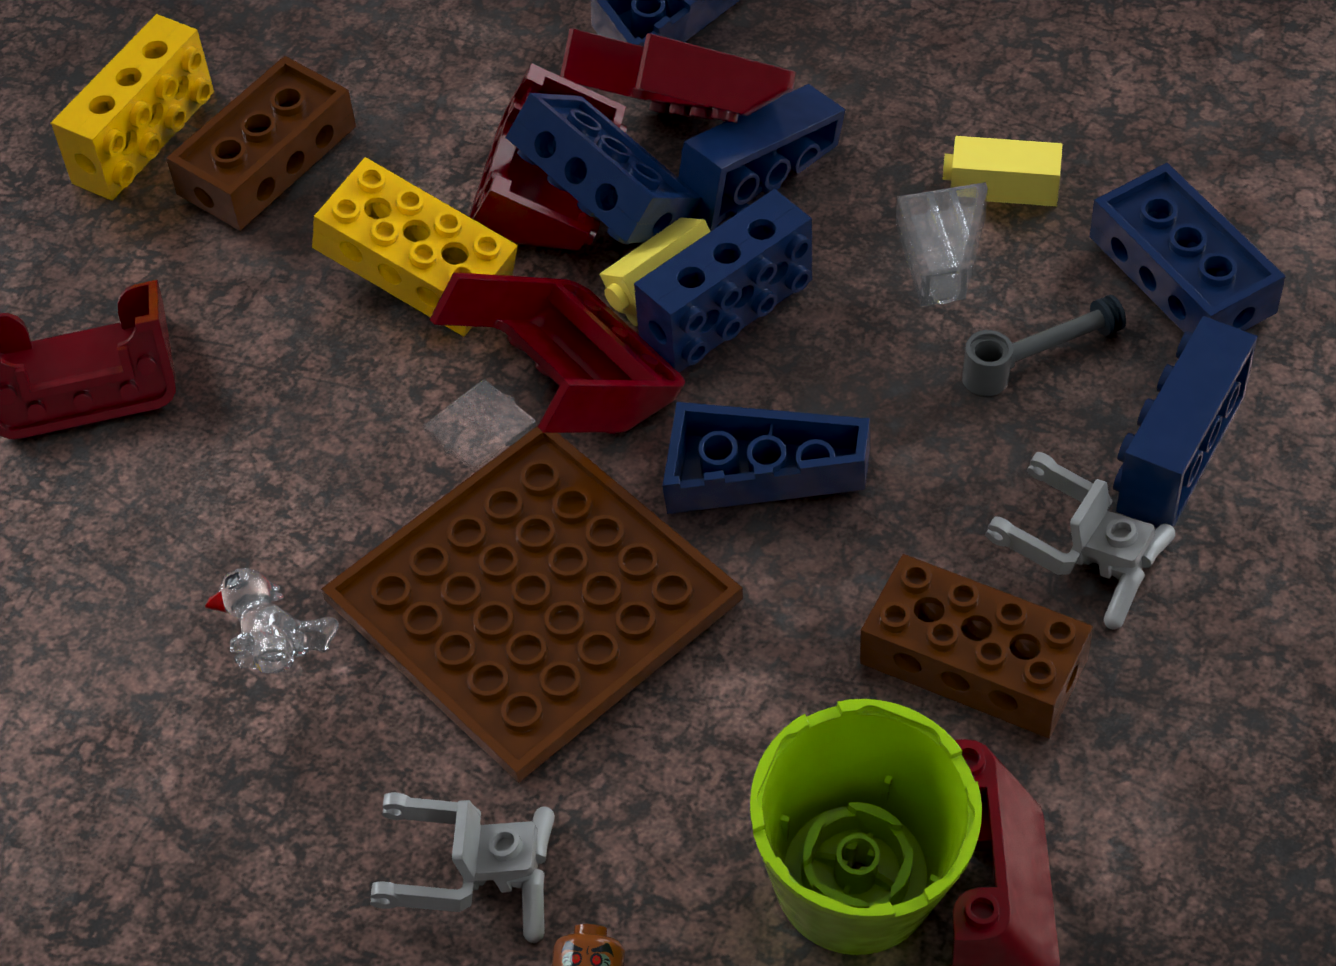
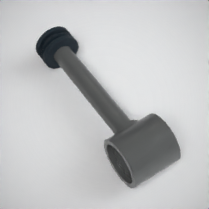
M1107 295L1091 303L1090 313L1014 343L998 331H978L972 334L966 342L962 382L970 392L976 395H997L1007 387L1010 369L1014 368L1015 362L1095 330L1107 336L1124 329L1126 326V315L1123 306L1114 295Z

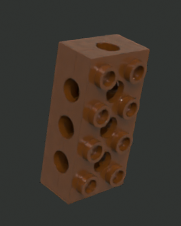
M283 56L166 157L176 194L241 231L356 127L349 90L289 57Z
M902 554L861 628L860 664L1050 739L1088 661L1093 626Z

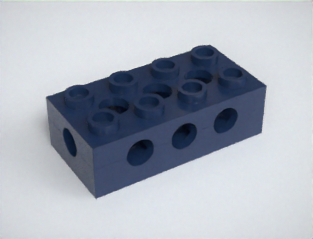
M530 93L505 137L519 149L517 153L523 160L532 165L539 166L548 174L547 180L549 183L562 191L570 193L578 200L577 206L580 210L589 216L600 219L609 227L607 229L609 235L623 244L629 245L631 243L646 242L679 218H690L702 197L582 96Z
M1165 163L1094 200L1089 237L1184 333L1186 331L1193 333L1202 316L1245 331L1278 313L1285 275L1169 163Z
M773 189L635 282L634 290L639 336L678 372H681L689 365L699 363L712 349L724 341H729L736 337L741 329L758 317L769 314L778 303L791 294L802 291L812 280V218L776 189Z

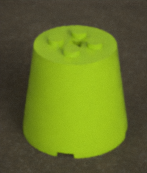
M849 699L837 701V706L818 711L807 717L806 714H803L792 721L772 740L759 761L754 774L750 797L751 826L758 850L779 904L790 923L808 940L825 949L842 954L866 955L887 950L906 940L917 930L959 879L974 853L982 821V803L978 781L975 782L971 770L962 756L963 750L943 728L923 714L908 707L882 700ZM855 861L865 865V867L862 866L859 870L852 868Z

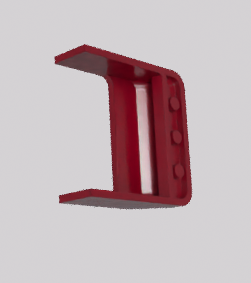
M570 28L560 76L578 85L650 102L648 110L653 112L737 123L739 115L749 116L791 92L794 87L796 72L647 33L643 47Z
M453 272L429 319L434 325L493 327L508 335L507 340L510 344L530 356L536 362V369L545 376L552 378L560 386L538 425V428L543 433L606 432L615 434L616 432H627L675 401L685 384L682 375L603 301L585 286L571 280Z

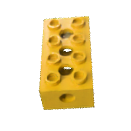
M156 14L51 122L72 184L113 201L125 187L132 183L135 176L148 162L158 155L161 148L175 133L184 127L188 119L209 100L210 96L214 93L197 29Z
M366 157L363 158L314 215L313 249L431 317L453 272L513 275L518 245ZM444 325L463 337L473 327Z

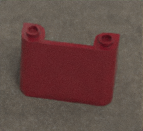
M531 63L501 117L468 217L516 244L579 250L583 244L588 246L592 244L598 232L600 221L595 220V217L589 216L580 210L577 206L578 200L570 193L562 191L549 183L547 180L548 174L539 166L532 165L523 160L517 153L519 149L505 137L530 93L582 96L625 133L627 126L621 123L626 106Z
M158 280L134 284L127 287L120 294L118 299L119 323L31 341L23 320L10 313H0V436L7 439H21L154 410L167 405L174 397L176 383L164 304Z
M955 740L963 750L962 756L969 766L975 782L978 781L982 803V821L974 851H991L994 887H979L967 890L955 902L952 917L954 934L951 965L948 966H1060L1045 822L1041 806L986 745L975 740Z

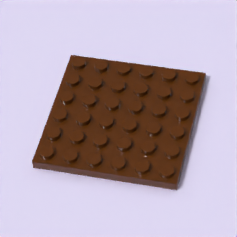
M538 426L321 588L324 600L518 783L743 600V588L560 434L543 433Z

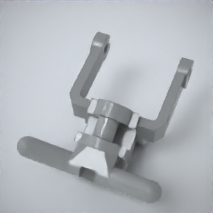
M1036 452L1030 461L1027 472L1033 478L1043 481L1082 502L1070 521L1073 542L1070 552L1063 553L998 516H995L988 525L989 529L985 536L992 543L998 546H1006L1057 575L1070 574L1076 564L1089 565L1092 562L1099 564L1100 576L1109 579L1111 576L1119 579L1104 615V624L1107 628L1112 630L1122 627L1137 589L1145 577L1142 568L1151 567L1156 557L1175 538V529L1169 524H1161L1154 529L1152 524L1110 512L1109 509L1113 501L1108 493L1107 482L1096 479L1093 484L1058 465L1049 455Z
M396 792L384 794L382 816L385 818L455 824L452 861L463 877V885L460 889L456 890L394 884L385 881L372 883L370 905L381 909H392L398 906L461 912L471 906L473 891L478 890L479 886H483L487 880H494L501 893L512 892V887L522 888L524 938L530 943H538L543 939L545 934V873L538 869V864L546 861L547 846L555 819L552 809L549 807L538 808L534 813L532 821L481 825V811L470 800L451 802L410 798L405 794Z

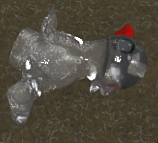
M238 568L229 572L223 578L218 592L212 595L205 604V608L228 613L240 621L241 634L230 640V651L238 653L234 657L235 663H238L241 669L250 667L264 673L286 671L293 665L294 658L309 653V649L326 652L330 642L336 636L339 623L330 616L314 620L296 619L287 611L272 604L283 599V595L278 592L280 587L267 580L259 571L249 568Z

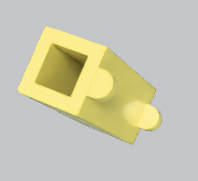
M955 136L954 153H945L943 180L951 181L950 199L1057 207L1063 143Z
M681 217L602 271L599 275L606 287L604 293L609 304L618 313L626 314L631 324L638 326L634 283L711 232L706 221L703 219Z

